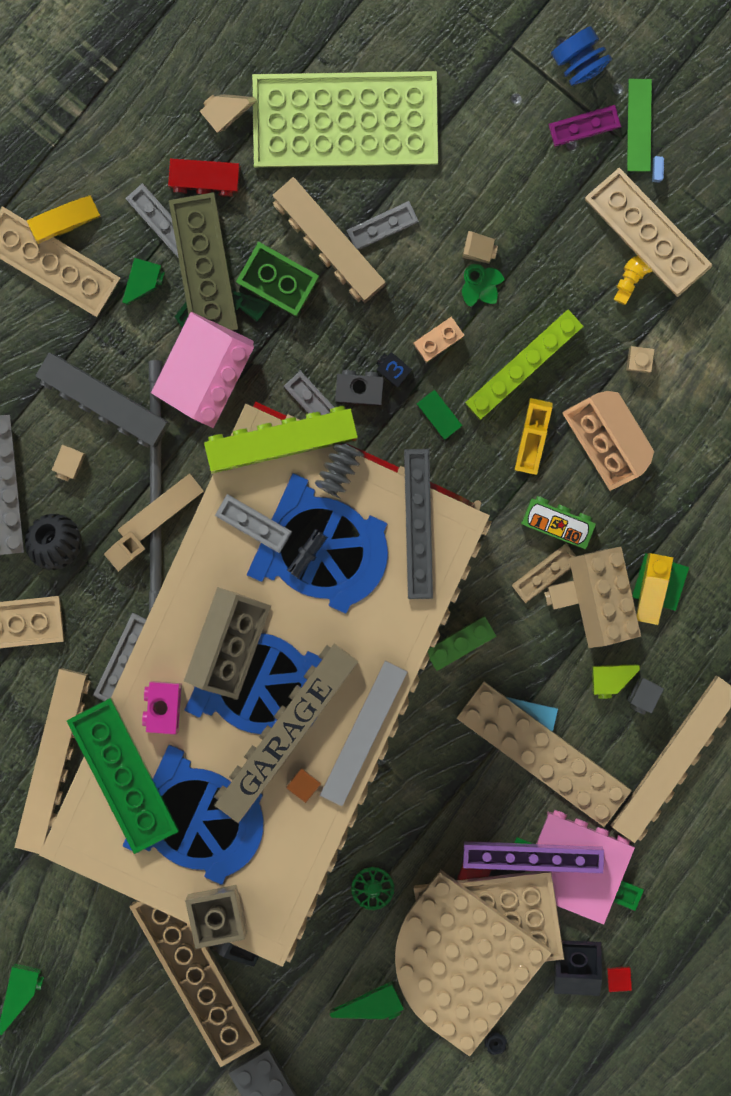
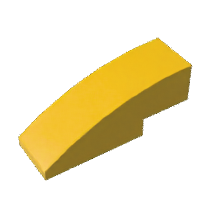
M90 195L44 212L27 220V223L37 244H40L101 216Z
M530 398L515 465L516 471L537 475L553 403Z

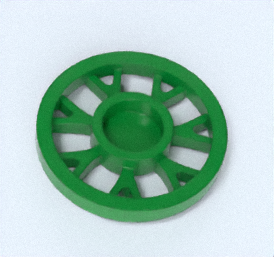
M367 867L355 875L351 891L358 905L368 910H378L385 907L391 901L394 894V883L391 876L385 870L379 867ZM369 871L371 879L365 881L362 874ZM377 871L384 874L380 881L374 879ZM356 881L364 883V889H356ZM389 881L391 888L382 889L381 884ZM365 892L368 897L361 902L357 897ZM381 892L388 896L385 902L378 897ZM370 898H376L377 906H369Z

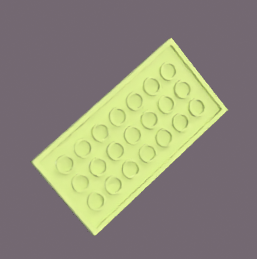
M437 71L252 74L253 97L257 100L253 104L254 168L438 165Z

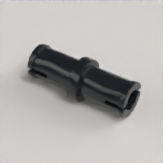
M314 529L303 547L300 546L298 549L299 553L290 567L287 568V571L300 579L310 562L315 561L317 558L315 556L328 537L319 530Z

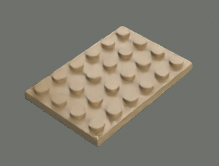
M532 871L457 880L465 888L552 950V954L545 962L564 960L552 871ZM429 884L414 886L415 900L420 897Z

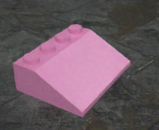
M190 312L151 393L192 419L214 428L254 349L253 340Z

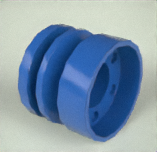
M591 26L571 36L551 52L558 66L567 63L571 65L564 72L565 77L576 73L569 80L571 86L592 79L612 61L610 55L599 59V56L606 51L605 47L596 50L592 48L599 41V37Z

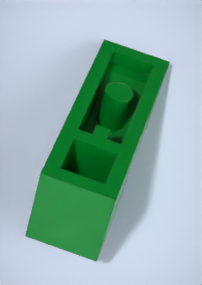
M20 964L12 966L0 1019V1035L5 1032L37 990H41L44 977L40 976L42 969Z
M391 981L331 1009L330 1016L331 1018L385 1019L388 1017L391 1020L401 1015L404 1005Z

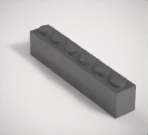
M48 353L36 374V377L41 379V385L50 390L53 387L60 391L59 395L70 402L72 399L80 403L79 408L88 413H91L93 410L99 414V420L108 425L113 422L119 426L117 429L119 432L126 436L133 434L138 437L137 442L147 448L150 445L157 447L171 424L54 353Z

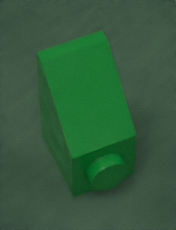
M134 258L122 303L130 305L155 291L158 284L162 285L165 272L162 271L163 267Z

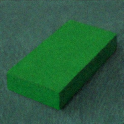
M435 389L416 403L444 440L463 426Z

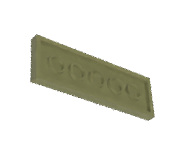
M215 193L169 200L188 314L193 312L232 331L238 330Z

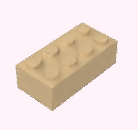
M622 547L604 549L569 558L588 647H602L641 637Z

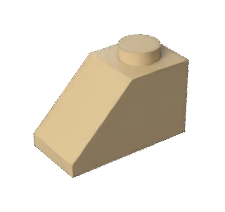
M223 94L215 97L212 95L203 103L205 107L200 112L218 133L225 131L257 100L254 97Z
M468 231L462 258L489 264L491 259L496 258L498 246L494 245L495 239Z

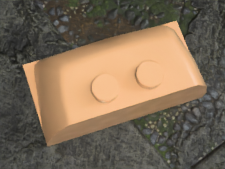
M604 391L596 393L562 412L610 491L641 476L651 464L654 450L618 392Z

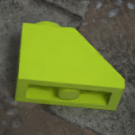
M639 665L592 666V693L598 695V699L612 698V694H618L640 670Z

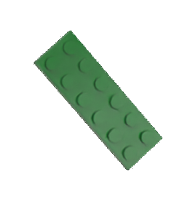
M112 698L66 720L134 854L179 832Z

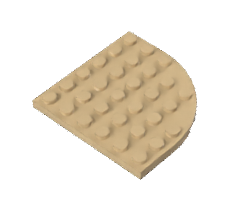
M440 869L413 904L401 925L396 944L395 965L400 988L414 1013L433 1031L468 1056H471L552 954V950Z

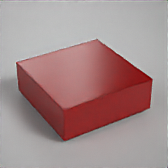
M630 967L607 968L609 992L632 991Z

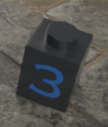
M392 352L389 355L384 353L376 362L379 366L376 371L397 388L412 371L408 365Z

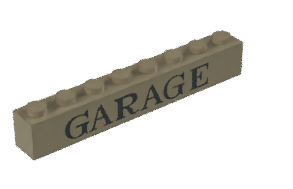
M335 643L332 647L326 645L318 656L322 659L317 667L312 665L303 676L307 679L302 687L297 685L289 695L292 701L287 707L282 705L274 715L277 721L272 728L268 725L259 736L262 741L258 747L251 746L244 756L247 759L246 763L242 768L237 765L229 776L232 782L227 788L222 786L214 796L217 799L214 806L237 823L241 821L358 663V660Z

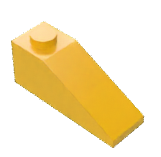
M648 553L636 613L638 621L655 625L659 624L673 557Z

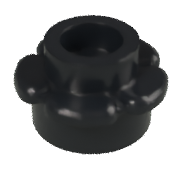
M493 1032L485 1039L484 1044L490 1054H502L506 1050L507 1039L504 1035Z

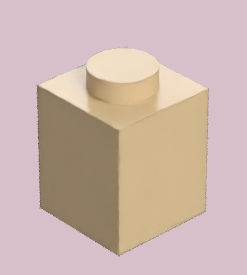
M631 346L628 352L626 371L651 373L654 349Z
M62 445L52 471L57 472L56 477L65 481H69V478L76 479L86 454Z
M130 531L107 550L104 555L119 572L142 553L145 548Z
M574 580L548 586V592H544L547 606L552 605V609L579 603Z

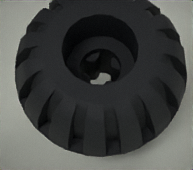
M60 514L44 515L40 517V520L36 519L33 522L34 525L30 526L27 530L28 534L25 537V548L30 560L35 565L47 570L62 569L66 567V564L70 565L74 562L73 558H77L82 543L77 525L70 518Z

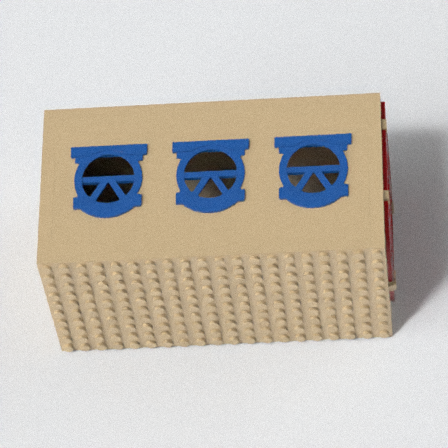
M256 401L253 407L245 403L233 431L247 428V431L251 432L257 430L258 425L272 423V426L282 424L281 420L292 418L293 416L289 414L286 416ZM350 444L347 445L362 452L364 457H355L360 465H351L355 475H346L351 482L350 484H341L346 492H337L340 498L328 494L315 485L316 480L324 481L319 473L321 471L328 472L324 467L325 462L333 463L328 457L329 454H338L333 449V446L213 473L111 698L162 796L169 788L183 781L201 780L209 782L178 851L170 847L163 839L134 854L84 757L39 856L190 924L185 902L188 894L237 885L247 934L244 940L229 943L282 967L285 961L290 963L295 953L297 940H301L306 929L307 918H311L316 907L317 896L322 894L327 883L328 872L331 873L335 866L338 849L342 850L346 842L348 827L352 828L357 818L358 804L362 805L367 796L368 781L372 783L378 772V759L383 760L388 750V736L393 738L399 726L398 715H404L409 704L408 693L409 691L414 693L420 680L418 671L419 669L424 670L429 661L428 649L430 646L434 648L440 637L438 627L440 624L445 625L450 615L449 603L450 601L455 603L461 591L457 587L460 579L466 580L471 569L467 564L471 556L476 558L482 545L477 542L481 534H487L492 523L488 520L490 515L480 511L481 502L479 500L473 503L454 492L430 482L433 599H408L404 467L395 466ZM227 494L283 527L297 514L306 510L328 509L333 511L323 532L328 538L315 556L317 558L315 561H311L302 580L287 571V566L283 561L281 552H276L215 516ZM342 516L346 517L359 532L358 537L332 539ZM363 547L361 565L350 579L344 576L327 552V550ZM321 560L336 580V586L318 587L311 584ZM217 587L271 605L258 644L270 646L271 648L239 716L226 705L220 694L205 691L184 682ZM335 643L358 660V663L241 819L237 835L232 844L226 850H223L203 821L230 818L220 809L207 810L217 788L222 786L227 788L232 782L229 776L237 765L242 768L246 763L247 759L244 756L251 746L258 747L262 741L259 736L268 725L272 728L277 721L275 719L272 722L259 723L249 720L259 696L274 716L280 707L265 685L299 682L302 687L307 680L303 676L312 665L317 667L322 659L318 657L326 645L332 647ZM280 652L289 657L297 668L295 673L269 675ZM387 661L408 672L343 806H340L320 796L384 662ZM149 682L182 683L179 733L146 732V726H142L143 711H147L148 701H144L145 686L149 687ZM159 700L155 705V709L159 714L167 712L168 707L164 701ZM300 768H303L321 782V785L306 803L286 788ZM197 832L212 851L213 856L195 858L187 855Z

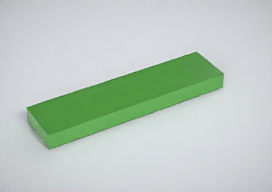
M628 79L627 172L651 171L652 79Z

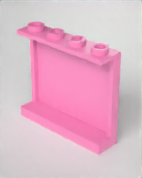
M554 810L551 813L548 811L546 821L536 844L603 847L604 849L603 873L552 871L556 904L561 908L604 924L635 847L630 844L631 840L618 835L616 839L609 836L610 832L603 828L597 827L594 830L587 827L589 823L576 818L574 822L566 819L567 814Z

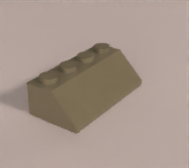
M217 587L184 682L205 691L238 699L271 605Z

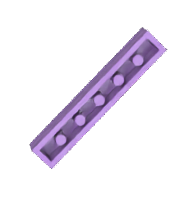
M464 841L463 868L603 873V847Z

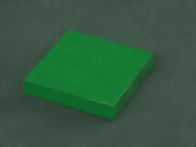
M646 553L632 592V597L636 599L640 598L648 556ZM672 562L669 583L663 603L664 608L676 611L689 567Z

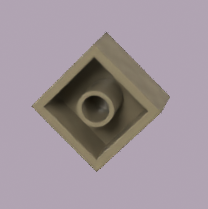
M237 885L187 895L185 902L195 949L245 939L247 931Z

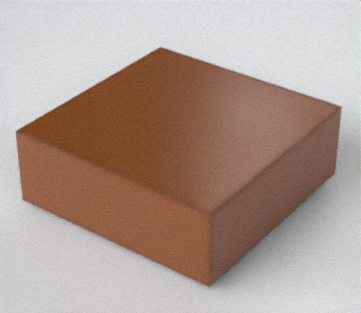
M300 768L286 788L306 803L321 785V782L303 768Z

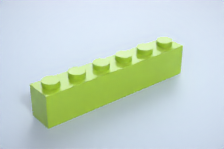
M569 310L565 311L464 404L481 420L575 335L583 325Z
M344 406L330 409L331 413L321 415L320 412L306 414V419L296 421V417L281 420L282 424L272 426V423L261 424L257 426L255 431L248 432L247 428L233 431V436L223 438V434L208 437L209 441L204 442L211 474L330 447L335 444L356 441L358 437L351 408L345 410Z

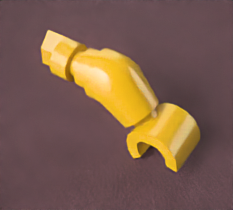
M634 256L627 262L624 267V279H620L617 285L619 290L614 300L626 305L635 288L634 284H637L639 279H643L644 275L652 272L639 256Z

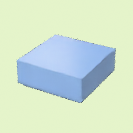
M655 156L653 158L652 182H661L664 176V158Z

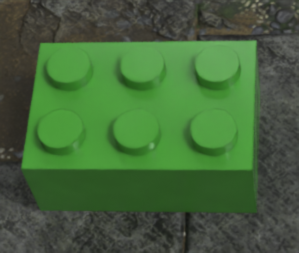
M258 242L236 283L297 318L320 277Z

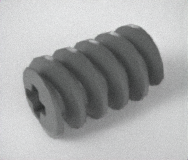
M344 443L333 446V449L338 454L330 453L328 457L333 463L325 462L324 467L328 472L321 471L319 473L324 481H315V485L337 498H340L337 492H346L341 484H350L351 482L346 475H355L351 465H360L355 457H364L362 452Z

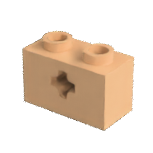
M451 316L415 341L413 345L427 363L465 335Z

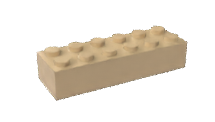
M294 177L273 194V206L282 216L285 213L290 218L288 220L290 226L297 233L301 231L305 235L303 239L312 250L316 248L320 252L318 256L327 268L332 266L336 270L334 276L342 285L347 283L351 287L349 293L357 302L362 300L366 303L385 286L386 282Z

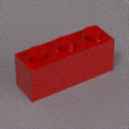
M170 158L168 187L173 189V193L187 194V190H194L198 195L219 192V196L233 197V193L238 194L240 164Z

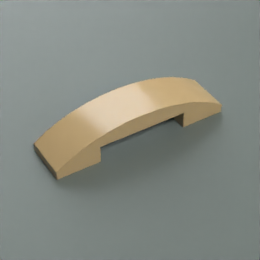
M188 474L120 527L118 531L123 537L131 531L140 542L204 491L192 475Z

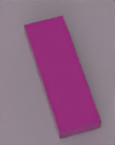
M615 105L548 124L554 147L621 128Z

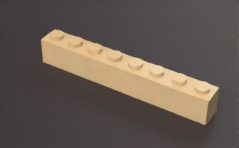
M64 668L59 669L14 848L40 854L48 837L49 829L53 826L57 814L54 813L55 805H60L63 792L59 791L61 782H66L68 769H65L67 760L71 761L74 747L70 746L72 738L75 737L66 720L84 711L85 703L82 702L84 693L88 694L91 682L87 680L88 674Z
M715 676L611 823L612 828L634 843L637 840L641 841L648 832L647 825L650 821H656L661 814L659 808L664 802L668 803L675 793L672 790L676 784L681 785L688 775L686 772L690 765L694 766L701 757L699 752L703 746H709L714 739L712 734L717 727L721 728L728 717L725 715L731 708L730 684Z

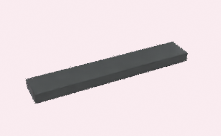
M404 449L408 599H433L429 449Z

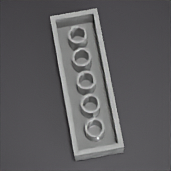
M0 415V555L24 553L10 415Z

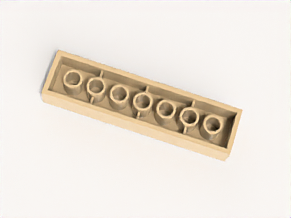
M138 900L131 903L130 909L219 1066L222 1067L261 1045V1037L209 947L195 949L190 924Z

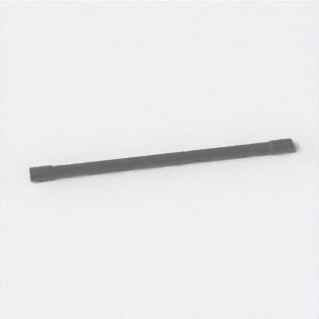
M151 360L149 361L150 411L161 417V399L153 395L151 391L162 371V361ZM161 441L157 447L150 445V504L161 496ZM162 524L150 533L149 613L162 587Z

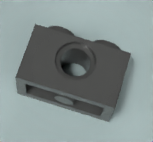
M342 370V374H337L335 402L381 406L383 377H379L377 372H365V376L356 375V371ZM357 381H362L366 384V390L362 394H357L353 391V385Z
M639 676L627 699L631 703L630 708L645 715L646 711L652 713L664 688Z

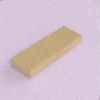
M565 543L513 583L512 587L522 600L527 603L570 570L569 558L576 555Z

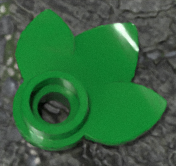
M479 264L469 265L464 271L465 284L462 288V296L465 303L471 307L480 299L488 304H496L498 292L495 285L505 280L500 271L495 268L484 269ZM474 271L479 273L477 280L471 278V273Z

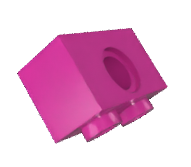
M149 682V687L145 686L144 701H148L147 711H143L142 726H146V732L179 733L182 683ZM159 700L167 704L168 709L165 714H159L155 709V705Z

